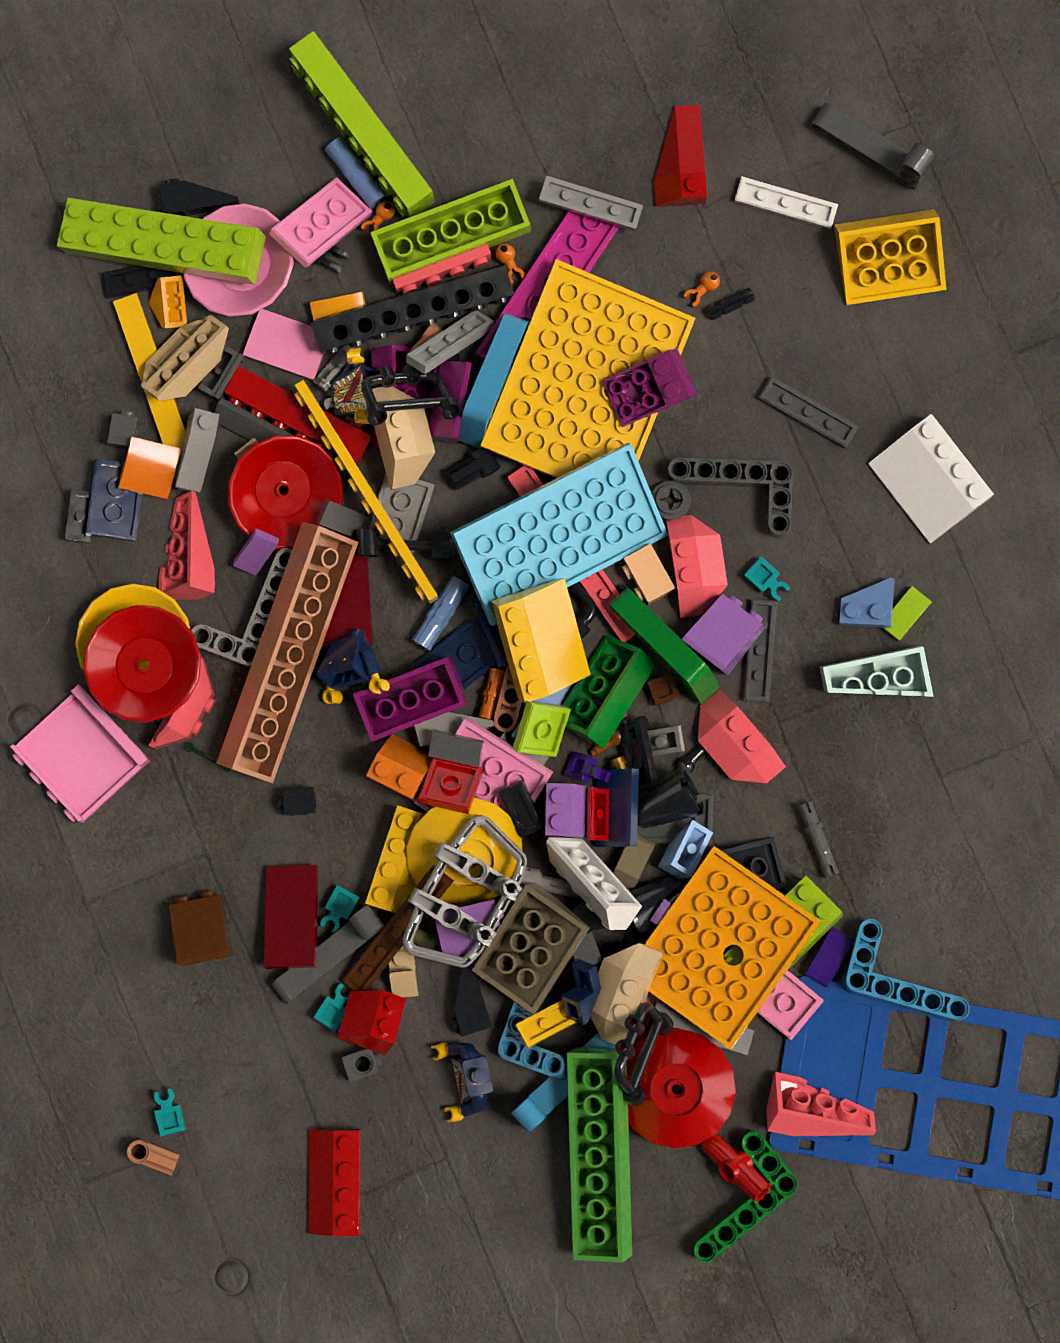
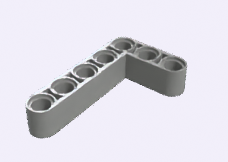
M283 548L275 555L243 639L200 624L191 630L195 638L200 631H207L209 639L202 644L197 642L199 649L242 666L251 667L253 661L246 662L243 655L248 649L256 651L261 638H255L253 630L256 626L262 625L265 627L269 614L262 612V606L266 602L274 603L277 591L273 590L271 585L273 580L277 578L282 579L286 567L281 565V559L285 555H291L292 549ZM224 640H231L233 643L231 651L227 653L221 652L220 644Z

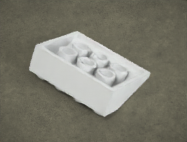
M932 414L868 463L929 544L994 495Z

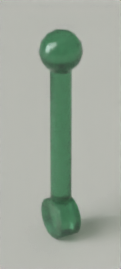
M187 742L184 744L186 752H194L215 764L217 763L218 759L195 748L193 743ZM219 765L225 772H229L232 770L230 768Z

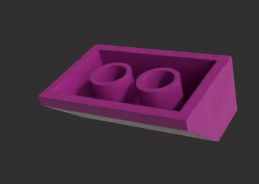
M444 361L440 364V367H435L434 372L444 379L451 397L458 399L462 411L454 419H445L439 407L432 408L431 417L426 416L432 440L457 444L472 363ZM437 388L435 392L430 391L429 398L440 397Z

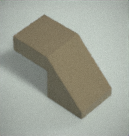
M638 835L637 847H625L613 872L628 891L634 890L655 846V843Z

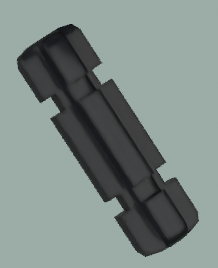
M746 288L740 291L739 295L736 293L719 301L718 305L715 303L709 306L707 313L710 319L715 320L721 317V314L726 315L742 307L744 303L749 304L755 300L754 293L750 288Z

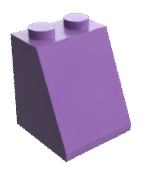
M722 594L682 639L727 675L730 674L765 629V626L761 623L763 618L753 610H750L749 613L741 608L743 603L732 594L729 598Z
M546 783L545 837L587 839L588 788L596 787Z
M489 900L460 907L459 909L476 921L486 925L496 907L495 900ZM454 910L444 911L443 920L446 923L452 922L455 918ZM435 920L442 952L461 957L475 945V940L451 928L442 926ZM500 921L496 926L495 930L499 928V926L501 925Z

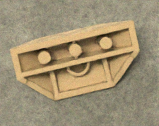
M212 315L181 326L146 362L141 387L157 400L186 397L220 362L229 328Z
M393 386L372 389L377 402L415 399ZM424 409L386 411L388 415L386 421L380 425H374L390 490L416 484L436 453Z
M638 943L603 959L598 972L601 990L590 1015L602 1040L616 1045L619 1040L625 1039L628 1030L624 1022L627 1017L635 1015L637 1008L642 1003H645L663 952Z

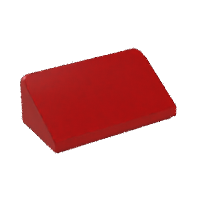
M588 788L587 840L608 841L609 789Z

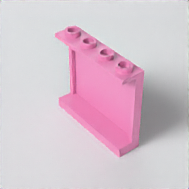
M78 684L63 703L17 745L13 744L11 748L14 750L12 754L14 759L21 766L26 764L32 770L29 775L39 785L43 782L49 789L46 792L47 795L56 804L60 801L66 807L63 812L73 822L78 820L83 823L148 764L150 760L92 696Z

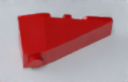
M700 105L675 106L654 180L655 207L706 204V173Z

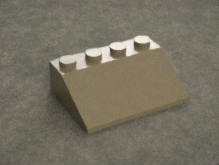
M536 883L526 884L497 929V935L493 938L490 947H486L472 971L535 1015L590 928L556 897Z

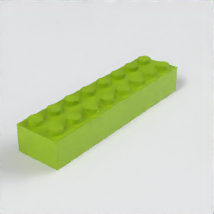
M314 31L290 47L291 58L289 60L293 71L299 78L304 77V81L307 84L306 88L314 98L319 97L318 99L322 104L320 106L328 118L334 117L335 127L342 137H349L351 149L357 157L363 156V160L366 163L365 167L369 170L371 176H378L379 186L387 197L392 195L395 202L394 206L402 217L406 215L409 218L422 213L435 203L432 189Z
M68 198L57 247L70 255L255 285L266 235L255 227Z

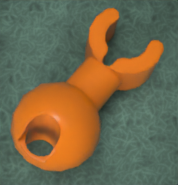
M381 201L376 207V215L371 221L364 222L361 225V229L365 231L368 226H373L374 231L378 230V227L384 220H390L394 216V205L389 201ZM388 203L392 205L391 208L386 209Z
M501 244L496 250V258L499 262L506 265L511 284L513 283L511 278L512 269L518 272L522 279L525 278L523 270L517 268L514 258L516 253L513 246ZM506 246V252H502L500 247Z
M709 271L704 273L700 280L701 284L694 290L691 289L684 293V298L697 294V299L692 304L694 308L700 304L701 297L707 291H714L719 287L720 277L715 272ZM712 275H716L717 279L712 280Z

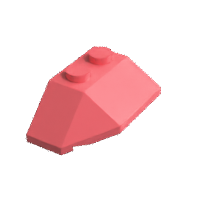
M685 515L681 519L671 521L666 519L680 619L702 616L715 603L728 585L720 534L692 515Z
M202 657L199 681L192 695L172 715L163 718L149 743L150 747L154 749L163 748L189 740L193 735L197 736L203 726V722H201L205 712L210 713L216 702L213 699L215 693L207 665Z
M720 689L700 705L698 742L730 780L766 784L786 767L769 742L739 707Z

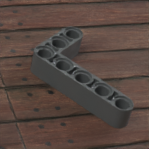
M824 103L811 123L815 131L911 190L916 189L929 169L934 157V153L930 149L919 143H915L910 152L905 151L828 103Z
M675 458L670 462L667 471L670 481L681 484L768 488L767 531L775 538H782L789 532L792 516L793 471L788 463L781 461ZM676 465H681L686 469V474L681 477L675 476L672 468ZM701 466H707L712 474L707 478L699 476L697 470ZM727 467H732L736 470L737 476L732 479L726 478L723 470ZM752 468H757L762 472V477L754 480L750 478L748 471ZM777 469L786 471L787 479L783 481L777 480L774 476V471ZM776 494H781L785 496L787 503L783 506H778L774 503L773 497ZM780 519L784 521L786 528L783 531H776L772 527V522Z
M366 905L349 918V923L317 947L316 968H290L271 984L286 1005L385 927L384 923L370 906Z

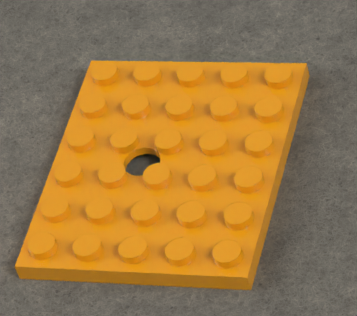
M714 846L645 943L646 946L663 952L649 992L731 1050L821 921ZM730 945L739 946L744 953L742 962L735 966L727 964L723 956L724 950Z

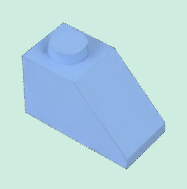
M690 820L669 843L658 867L677 879L691 878L713 832Z

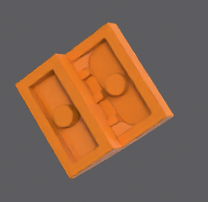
M130 437L125 462L122 464L118 488L167 500L181 448Z

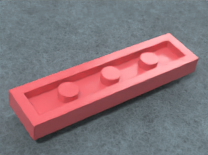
M488 244L393 279L397 294L417 290V287L423 284H427V286L437 284L441 281L440 278L444 276H458L464 273V269L468 267H482L488 264L487 260L491 259V252Z

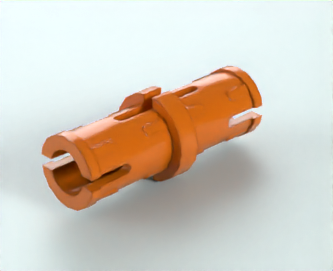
M490 668L486 689L482 691V696L484 697L478 718L493 720L494 722L505 676L503 670Z

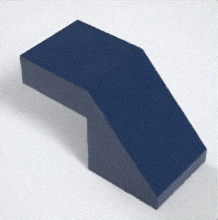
M578 959L572 963L577 986L563 994L562 1000L566 1017L585 1025L588 1023L600 993L601 984L597 967Z

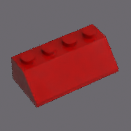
M309 1129L308 1234L359 1236L361 1233V1129Z

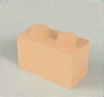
M651 544L624 558L623 562L625 565L622 566V569L628 580L633 578L637 585L634 588L636 595L642 601L645 600L647 605L675 591L671 579Z

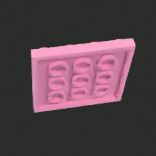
M466 717L456 734L484 741L479 767L483 768V774L475 798L495 803L510 815L499 791L524 780L535 803L553 771L526 754L514 751L512 745ZM418 795L414 804L428 812L430 805L419 803Z

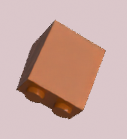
M392 734L378 751L366 777L415 802L421 792L433 757L428 756V751Z

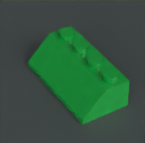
M606 635L588 664L591 675L577 681L563 706L571 709L565 729L586 742L604 749L657 663L642 649ZM597 698V699L600 700V701H599V702H594V701L591 700V699Z

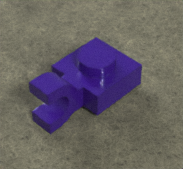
M573 751L564 775L585 783L589 782L590 777L608 783L612 773L596 767L597 759Z

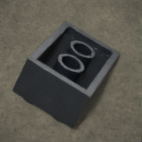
M774 837L721 850L773 888L787 887ZM708 854L703 855L697 865V869L702 864V862Z

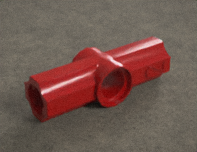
M719 1133L708 1138L702 1144L701 1149L719 1166L721 1177L727 1183L732 1184L735 1182L753 1201L759 1202L770 1191L771 1185L753 1168L750 1156L744 1151L737 1152Z

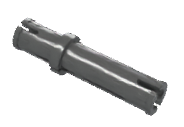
M813 801L797 806L806 827L804 832L809 835L824 879L840 873L822 829L824 824L819 821Z

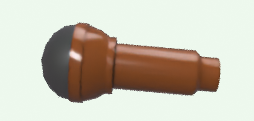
M620 728L615 730L604 749L594 746L590 750L594 757L602 754L613 745L623 744Z

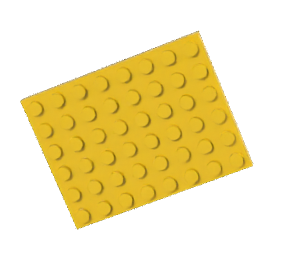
M556 259L480 447L556 479L626 443L632 445L639 461L658 413L622 427L602 381L667 350L678 348L681 355L695 317Z

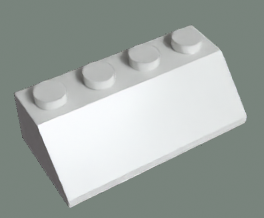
M549 837L546 841L549 859L557 869V873L568 881L571 889L576 894L582 897L586 902L587 908L595 912L601 919L604 927L609 930H626L642 905L582 838Z

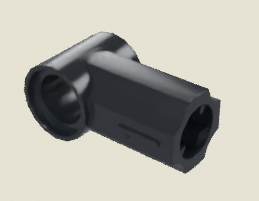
M479 448L470 454L468 459L449 469L447 474L456 489L460 490L480 477L485 478L493 474L501 466L493 452Z

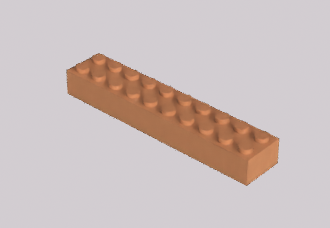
M302 522L216 764L270 783L274 782L356 551L357 541L321 526Z

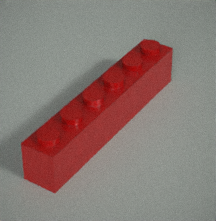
M238 365L224 391L225 395L229 398L227 401L240 408L244 405L251 409L250 413L261 419L266 417L272 420V424L284 431L289 429L295 432L294 436H301L319 444L329 455L331 452L336 454L333 448L327 449L321 439V436L325 434L320 426L316 429L314 428L307 416L311 414L310 410L306 405L301 407L294 394ZM323 410L352 459L360 467L373 443V436Z

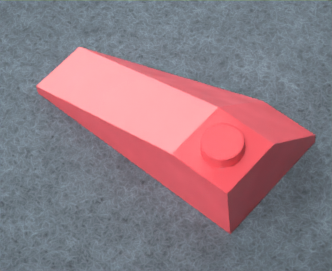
M190 491L175 499L170 522V529L173 533L170 543L165 545L164 552L168 553L165 568L161 567L159 573V590L175 600H199L213 594L215 588V569L196 492Z
M779 1072L774 1073L766 1109L767 1131L789 1136L875 1135L876 1127L873 1111L848 1099L841 1101L828 1095L830 1091L821 1088V1090L807 1085V1080L801 1077Z

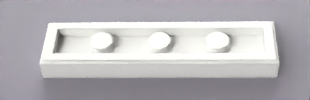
M741 177L734 200L735 203L831 230L838 207L836 203L746 177Z

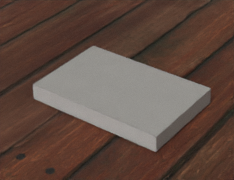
M385 473L377 499L402 539L418 541L435 485L418 480L414 485L390 490ZM372 513V520L368 529H377L374 523L378 520L374 513ZM385 534L381 539H389V537Z

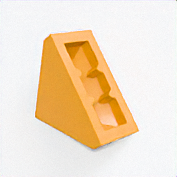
M183 275L161 277L157 279L149 305L162 328L181 327L187 324Z

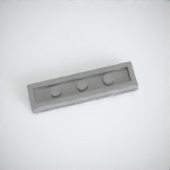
M546 176L539 197V202L636 231L643 209L641 204L550 176Z
M473 311L408 353L406 363L426 374L487 334L494 325V321L479 311Z

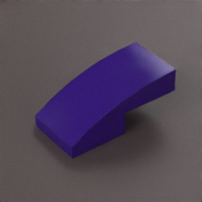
M832 927L804 975L827 988L851 948L854 939Z

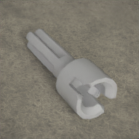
M526 867L520 884L522 890L526 884L536 883L547 892L582 899L580 895L571 889L568 881L543 876L540 869Z

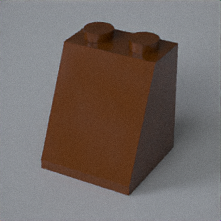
M215 891L201 893L200 899L190 901V896L174 899L175 904L169 905L178 966L234 956L222 895H215Z

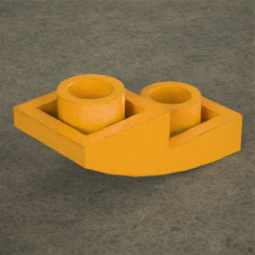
M363 292L310 302L313 320L366 305Z

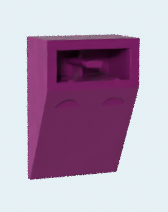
M678 348L667 350L602 381L622 427L697 395Z

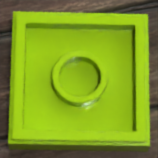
M527 701L512 749L518 753L556 757L571 709L563 705Z

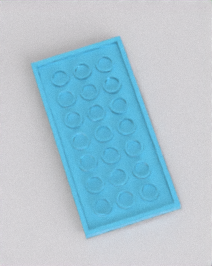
M626 443L450 532L487 620L492 626L496 625L497 621L491 601L561 578H565L566 586L569 587L641 548L668 536L630 443Z

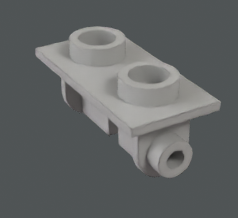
M347 344L342 347L313 381L330 397L332 396V381L339 378V375L348 365L346 352L347 349L353 347H349Z

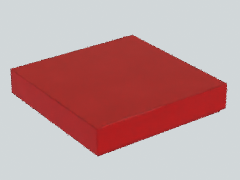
M433 757L419 795V803L469 814L483 774V768Z

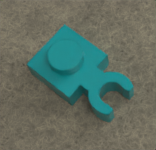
M762 556L744 575L760 592L763 593L768 588L771 591V597L777 602L781 600L780 596L776 594L777 588H783L786 592L790 590L787 583L776 580L780 573Z
M337 885L325 906L331 913L321 920L320 926L324 928L326 922L332 920L335 923L332 933L335 934L341 926L340 918L349 919L360 897Z
M342 983L335 990V999L333 1000L327 996L313 1017L314 1020L332 1032L336 1031L342 1021L345 1010L343 1005L347 1003L348 997H343L340 994V990L344 986Z
M172 1088L168 1089L169 1097L167 1100L160 1098L159 1091L154 1093L155 1101L161 1105V1110L154 1111L160 1136L187 1130L181 1104L173 1106L172 1102L175 1098V1093Z

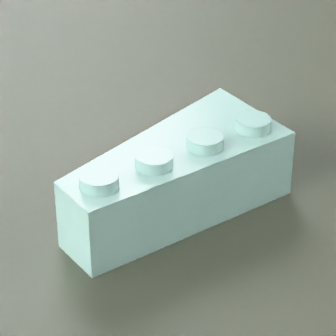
M915 646L819 666L824 691L828 693L934 697L923 646Z

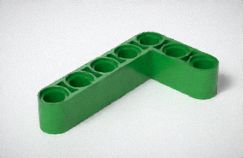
M627 587L608 604L615 614L679 676L688 693L700 705L720 688L710 668L631 589Z
M748 1131L743 1134L740 1141L741 1147L771 1185L768 1193L772 1196V1203L768 1207H762L759 1205V1202L753 1201L750 1197L744 1200L694 1242L693 1252L699 1261L710 1262L792 1196L798 1188L796 1177L764 1137L756 1131ZM750 1136H757L760 1140L759 1147L755 1150H749L746 1147V1140ZM767 1156H772L776 1160V1166L772 1170H765L762 1166V1161ZM783 1177H790L792 1179V1187L787 1191L779 1188V1180ZM747 1209L752 1212V1220L744 1224L738 1220V1215L742 1210ZM723 1226H728L732 1229V1236L727 1240H722L718 1237V1231ZM702 1243L711 1244V1254L708 1256L698 1254L699 1245Z

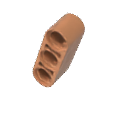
M509 665L506 668L494 716L495 728L502 734L504 732L509 734L515 730L523 703L522 700L518 699L516 703L510 704L504 699L508 691H516ZM508 715L512 718L513 723L509 728L499 726L498 720L501 716Z

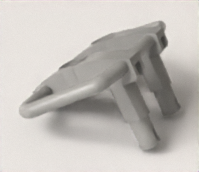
M482 815L469 819L450 846L440 842L433 854L439 861L422 890L414 888L407 900L415 906L403 936V946L409 954L464 968L469 966L482 953L485 946L490 947L493 938L497 935L494 930L510 901L515 902L517 895L521 892L522 887H520L527 865L526 855L491 819ZM477 826H483L517 860L512 879L503 876L489 867L483 860L459 851ZM473 863H478L481 868L480 874L476 877H471L468 872L469 866ZM447 866L463 875L467 880L501 895L486 925L476 921L457 906L446 903L431 895ZM452 908L455 912V918L452 922L446 923L443 920V913L445 910ZM426 913L437 920L442 926L451 928L475 940L476 943L464 957L417 946L413 943V938L423 914Z

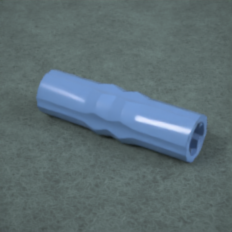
M342 137L332 141L325 151L370 209L376 208L381 201H385L387 195Z
M451 576L439 595V599L434 601L432 608L427 612L412 641L423 649L430 651L442 631L448 625L451 617L455 614L458 605L470 586L459 578Z

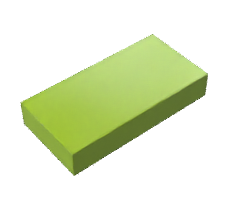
M911 586L893 608L891 628L883 629L899 642L931 604V601Z

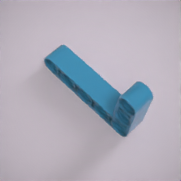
M507 313L504 314L466 402L461 418L458 441L481 448L480 444L527 331L529 321Z
M867 919L859 925L844 977V987L849 993L950 1022H959L968 1016L970 1006L962 997L873 973L872 970L882 936V927L874 919ZM864 926H872L876 931V936L874 938H867L863 934ZM857 951H866L869 954V961L867 963L859 962L856 957ZM852 975H858L862 978L863 985L861 988H855L851 985L850 977ZM877 982H883L887 985L888 992L886 995H880L876 992L875 984ZM902 989H908L912 992L913 999L911 1002H905L901 999L900 992ZM927 996L936 998L938 1002L936 1009H930L926 1006L925 999ZM952 1003L961 1005L963 1009L961 1016H955L951 1013L950 1006Z
M552 989L536 1013L546 1009ZM514 1001L498 1047L501 1058L554 1078L567 1079L566 1056L536 1045L527 1049L515 1025L531 1017L533 1014ZM516 1045V1053L512 1056V1048ZM538 1053V1061L534 1064L533 1058ZM560 1061V1069L556 1072L555 1066Z
M598 1032L582 1048L615 1049V1045L602 1040ZM550 1076L512 1110L511 1114L528 1133L568 1096V1078L563 1080Z

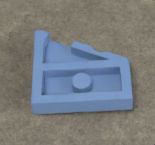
M894 578L886 579L841 598L840 626L891 628Z

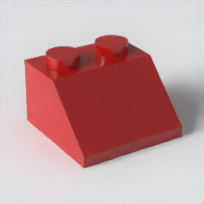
M384 990L350 991L337 1038L386 1055L395 1044L406 998Z

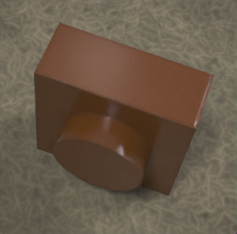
M671 673L647 682L655 706L680 698Z

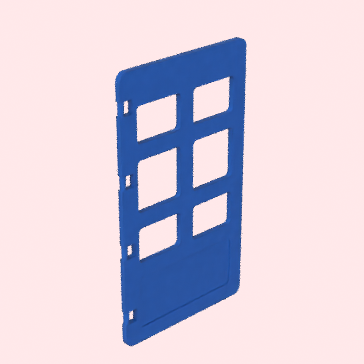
M807 976L798 978L821 997L824 1002L792 1040L786 1037L780 1073L801 1077L807 1080V1085L818 1090L824 1088L830 1091L828 1094L841 1101L848 1099L873 1112L877 1090L880 1087L914 1092L917 1095V1103L910 1146L907 1151L872 1146L869 1143L870 1135L789 1136L770 1132L769 1143L772 1148L778 1151L1060 1200V1076L1057 1095L1054 1098L1021 1093L1017 1090L1025 1036L1027 1034L1060 1039V1020L969 1005L970 1012L968 1016L960 1022L1000 1028L1006 1032L998 1085L992 1088L946 1080L940 1076L948 1023L950 1021L851 994L845 989L844 983L831 981L826 988ZM851 984V985H852L853 987H855V988H861V987H862V986H859V985H853V984ZM875 988L876 992L880 995H886L888 992L887 990ZM900 993L903 1001H912L913 995ZM926 997V1006L930 1009H936L938 1006L937 1000ZM958 1003L951 1004V1013L955 1016H961L963 1013L961 1005ZM893 1010L929 1017L930 1022L922 1071L919 1074L894 1071L882 1067L889 1015ZM943 1097L993 1107L994 1113L987 1157L984 1164L980 1165L934 1157L928 1154L937 1098ZM1015 1111L1046 1115L1052 1118L1046 1166L1042 1175L1009 1170L1005 1167L1012 1115ZM800 1139L815 1141L813 1150L799 1148ZM879 1152L894 1155L892 1164L879 1162ZM958 1166L973 1169L972 1177L957 1175ZM1037 1181L1051 1182V1192L1036 1189Z

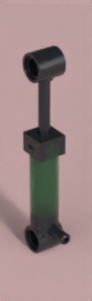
M357 529L356 541L358 545L355 555L359 557H380L381 549H390L387 544L391 543V540L381 539L382 535L377 529ZM433 532L432 541L404 540L409 550L432 551L431 561H462L451 533Z

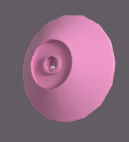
M246 203L223 206L203 218L205 220L258 228L266 235L255 285L184 273L185 282L192 296L209 311L229 317L254 314L272 304L287 286L294 265L293 256L269 234L271 229L281 221L267 209Z

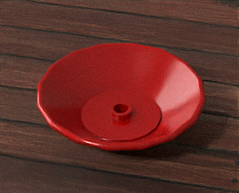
M275 435L254 444L238 459L228 482V505L236 525L249 538L255 529L279 538L275 549H293L302 522L329 529L316 522L326 499L342 505L343 480L335 460L319 444L301 436ZM280 486H287V491L279 493Z
M134 605L113 612L95 628L85 647L83 671L90 693L104 710L125 721L151 722L172 715L189 700L199 681L201 654L195 635L180 617L161 607ZM143 661L149 662V667L146 670H142L140 667Z
M673 1029L667 1035H658L639 1083L646 1092V1099L639 1106H631L628 1103V1123L633 1130L650 1143L672 1149L696 1146L715 1135L730 1116L736 1095L733 1068L721 1048L704 1035L683 1029ZM645 1039L634 1046L635 1055L627 1061L628 1080H630ZM678 1084L682 1087L680 1094L672 1092L674 1085Z

